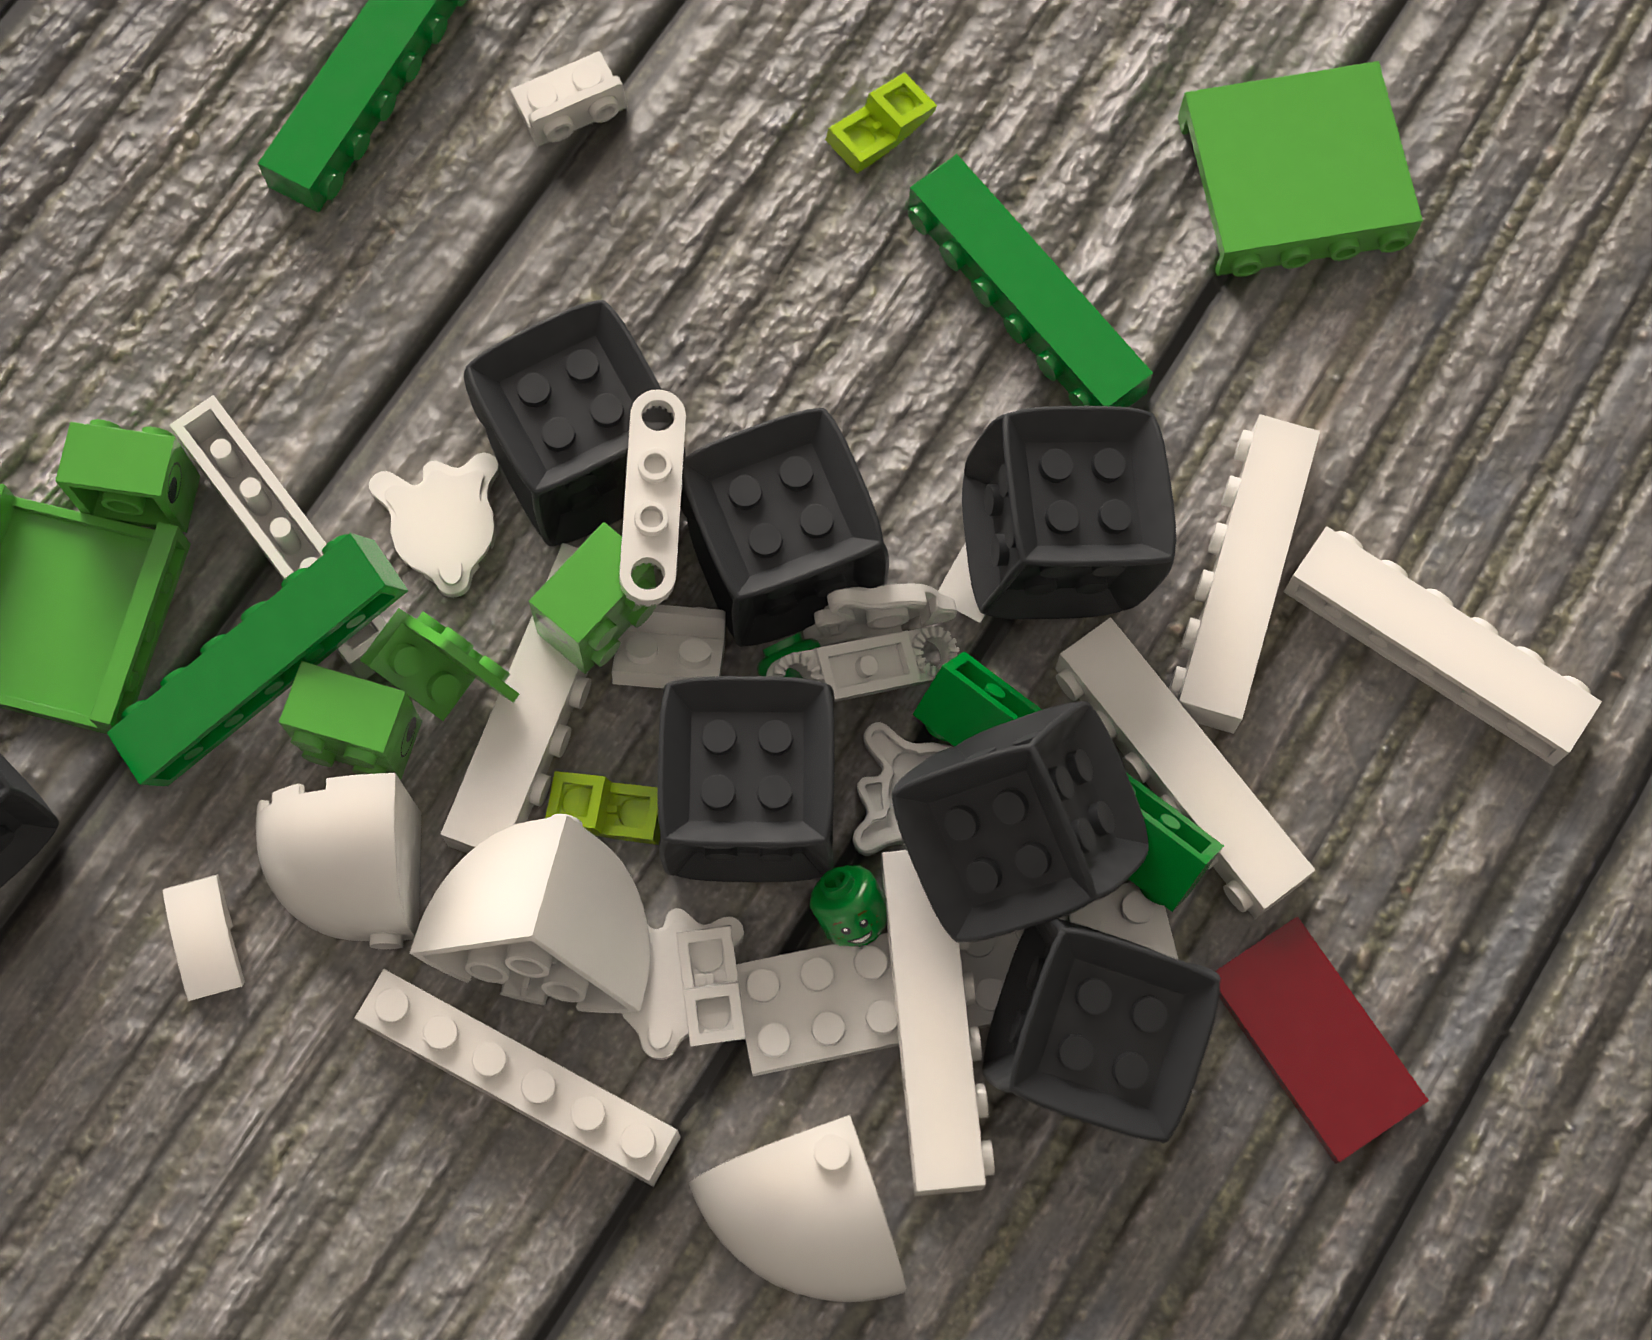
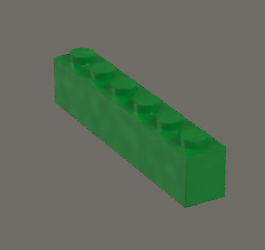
M368 0L259 160L258 166L267 186L319 213L328 199L332 200L337 196L342 188L345 173L354 160H359L364 156L370 143L371 134L380 121H385L390 117L396 104L397 95L406 82L410 83L416 78L422 65V58L432 44H437L442 39L447 28L448 19L456 7L463 6L467 0Z
M955 154L910 187L907 214L912 225L922 235L929 234L939 245L940 254L946 264L954 271L960 269L970 280L971 288L977 299L985 307L993 306L1004 319L1003 324L1012 339L1018 344L1025 343L1036 355V362L1042 373L1051 381L1057 379L1068 391L1072 406L1129 407L1147 394L1153 372L958 154Z
M349 533L340 535L328 542L322 549L323 555L308 568L298 569L288 575L282 581V589L269 600L249 607L241 615V623L227 634H222L209 640L200 650L202 655L187 667L178 668L166 675L160 683L161 688L147 700L138 701L122 712V720L111 728L107 734L139 785L169 786L293 685L301 661L318 665L409 591L375 540Z
M964 651L942 665L912 715L923 722L926 729L934 737L947 741L955 747L980 732L1041 711L1042 709ZM1127 773L1143 814L1149 843L1146 859L1128 879L1140 887L1142 894L1148 900L1155 904L1163 905L1173 912L1192 892L1224 845Z

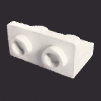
M600 51L510 89L512 99L537 147L549 141L558 142L564 140L574 130L593 122H605L613 118L620 110L626 108L623 84L618 76L613 77Z
M657 605L645 623L638 628L631 625L618 639L621 645L614 656L612 684L664 689L667 683L673 681L721 676L725 650L726 613L723 610L703 607Z

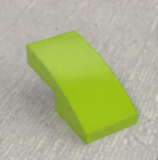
M904 72L870 92L864 107L829 127L825 141L858 174L911 135L935 112L937 105Z
M554 772L545 818H551L555 814H566L579 819L583 827L594 836L659 845L661 831L658 816V787L614 783L605 776Z

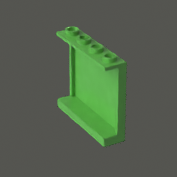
M1379 61L1184 93L1178 121L1181 133H1190L1220 253L1215 268L1217 276L1233 273L1234 276L1243 277L1252 275L1262 268L1279 265L1287 269L1297 268L1311 260L1331 257V259L1336 261L1346 260L1360 252L1380 249L1381 252L1385 253L1395 252L1412 243L1423 219Z
M0 484V708L107 734L111 728L122 720V712L138 700L191 545L178 526L158 522L155 530L16 497L6 485Z

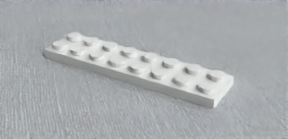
M1133 882L1122 884L1108 896L1095 900L1080 910L1058 918L1108 933L1178 959L1165 906L1148 900L1142 894L1140 887ZM1025 929L987 940L969 942V949L960 950L962 972L972 971L975 987V1005H966L968 1027H978L979 1029L990 1027L1008 968ZM888 933L881 934L875 941L861 947L832 944L736 964L746 1035L745 1040L753 1076L899 1046Z

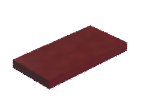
M1298 916L1215 971L1221 980L1220 1000L1335 1164L1353 1154L1429 1101Z

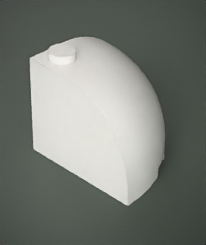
M396 773L327 778L326 790L309 793L304 792L305 785L296 784L272 792V804L270 805L267 800L259 801L256 816V844L259 862L269 887L290 914L309 928L322 934L350 941H370V947L375 949H398L403 947V940H414L419 926L421 811Z
M555 814L551 818L513 825L495 833L472 849L451 870L433 895L421 918L410 950L411 955L426 964L466 983L473 976L486 982L502 984L500 995L543 1006L546 1004L547 997L551 996L561 1001L578 1002L576 1006L578 1011L596 1013L640 1012L650 963L647 920L639 892L632 877L618 856L606 844L586 830L579 819L566 814Z
M850 1115L741 1155L699 1175L689 1183L699 1210L720 1242L740 1262L772 1284L795 1294L835 1302H863L883 1299L906 1292L905 1281L892 1236Z

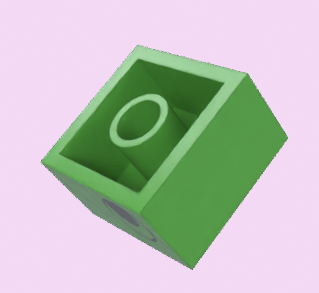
M94 419L90 421V424L70 422L55 481L82 513L150 528H156L157 523L162 522L178 526L182 532L187 533L200 474L176 437L169 431L157 427H143L141 432L126 430L113 422Z
M605 522L595 530L529 600L537 634L584 674L595 663L599 667L605 665L619 649L621 642L618 639L631 625L636 628L640 627L652 615L657 606L656 604L648 607L641 604L637 605L632 600L627 599L626 595L622 592L619 581L622 537ZM642 563L641 566H636L631 575L633 582L639 588L645 590L656 588L654 566L651 563Z
M301 661L279 723L291 737V743L303 751L302 757L310 762L332 767L334 761L354 766L352 771L357 775L396 773L401 780L422 719L406 691Z

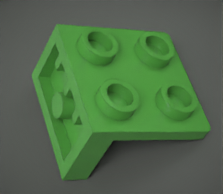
M398 608L360 659L361 662L399 690L406 691L410 698L442 721L445 720L474 679L482 682L513 703L520 695L505 683L510 676L508 671L487 656H482L473 649L474 645L451 628L444 627L423 611L416 619Z

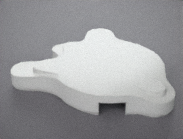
M483 452L475 455L460 468L451 467L438 461H430L423 467V481L419 485H411L387 471L378 472L369 482V489L373 497L390 512L391 536L394 547L406 566L409 565L413 570L422 573L446 597H459L469 590L472 577L479 568L478 563L486 555L489 548L494 547L496 524L490 507L489 495L491 487L499 475L500 467L496 458L488 453Z
M891 584L876 588L852 587L836 590L828 594L829 606L814 613L815 625L806 628L803 631L804 639L814 638L818 640L821 646L824 647L844 641L860 640L901 632V625L917 616H920L922 628L932 624L947 622L956 617L957 610L953 598L940 594L933 587L924 584Z
M875 722L866 729L863 739L864 746L879 764L882 772L879 776L864 777L857 784L858 797L867 813L865 820L857 827L853 835L852 842L859 854L870 856L888 846L905 845L893 809L892 791L894 786L904 775L927 758L952 746L933 742L911 743L898 736L889 726L881 722Z
M676 908L668 912L663 927L653 929L647 923L650 963L640 1012L621 1014L639 1035L642 1049L649 1057L656 1060H664L671 1057L677 1050L680 1042L689 1036L676 933L731 925L735 949L744 937L743 925L736 918L723 917L711 924L702 925L696 922L684 910Z

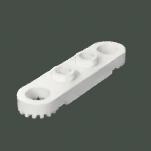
M650 390L640 395L633 403L630 414L619 581L621 590L626 595V598L630 601L632 600L637 605H645V607L654 604L658 605L666 600L673 591L676 579L686 412L680 399L665 390ZM653 406L655 408L661 406L662 409L666 408L667 412L671 413L674 421L668 429L654 431L644 424L642 420L643 413L645 414L647 409L650 410ZM642 563L656 565L659 570L661 569V573L664 576L663 582L657 588L651 590L639 588L631 577L632 571L636 569V566H641Z
M929 626L791 653L774 661L770 665L766 676L783 677L786 674L785 670L793 668L802 675L803 679L814 680L832 686L835 697L834 702L932 682L942 665L958 656L957 653L960 651L959 647L955 645L956 639L950 637L951 633L948 630L943 631V628L940 626ZM925 641L933 643L940 652L941 660L937 668L934 665L930 666L929 662L925 663L926 658L921 656L924 654L921 649L924 647L922 643H925Z

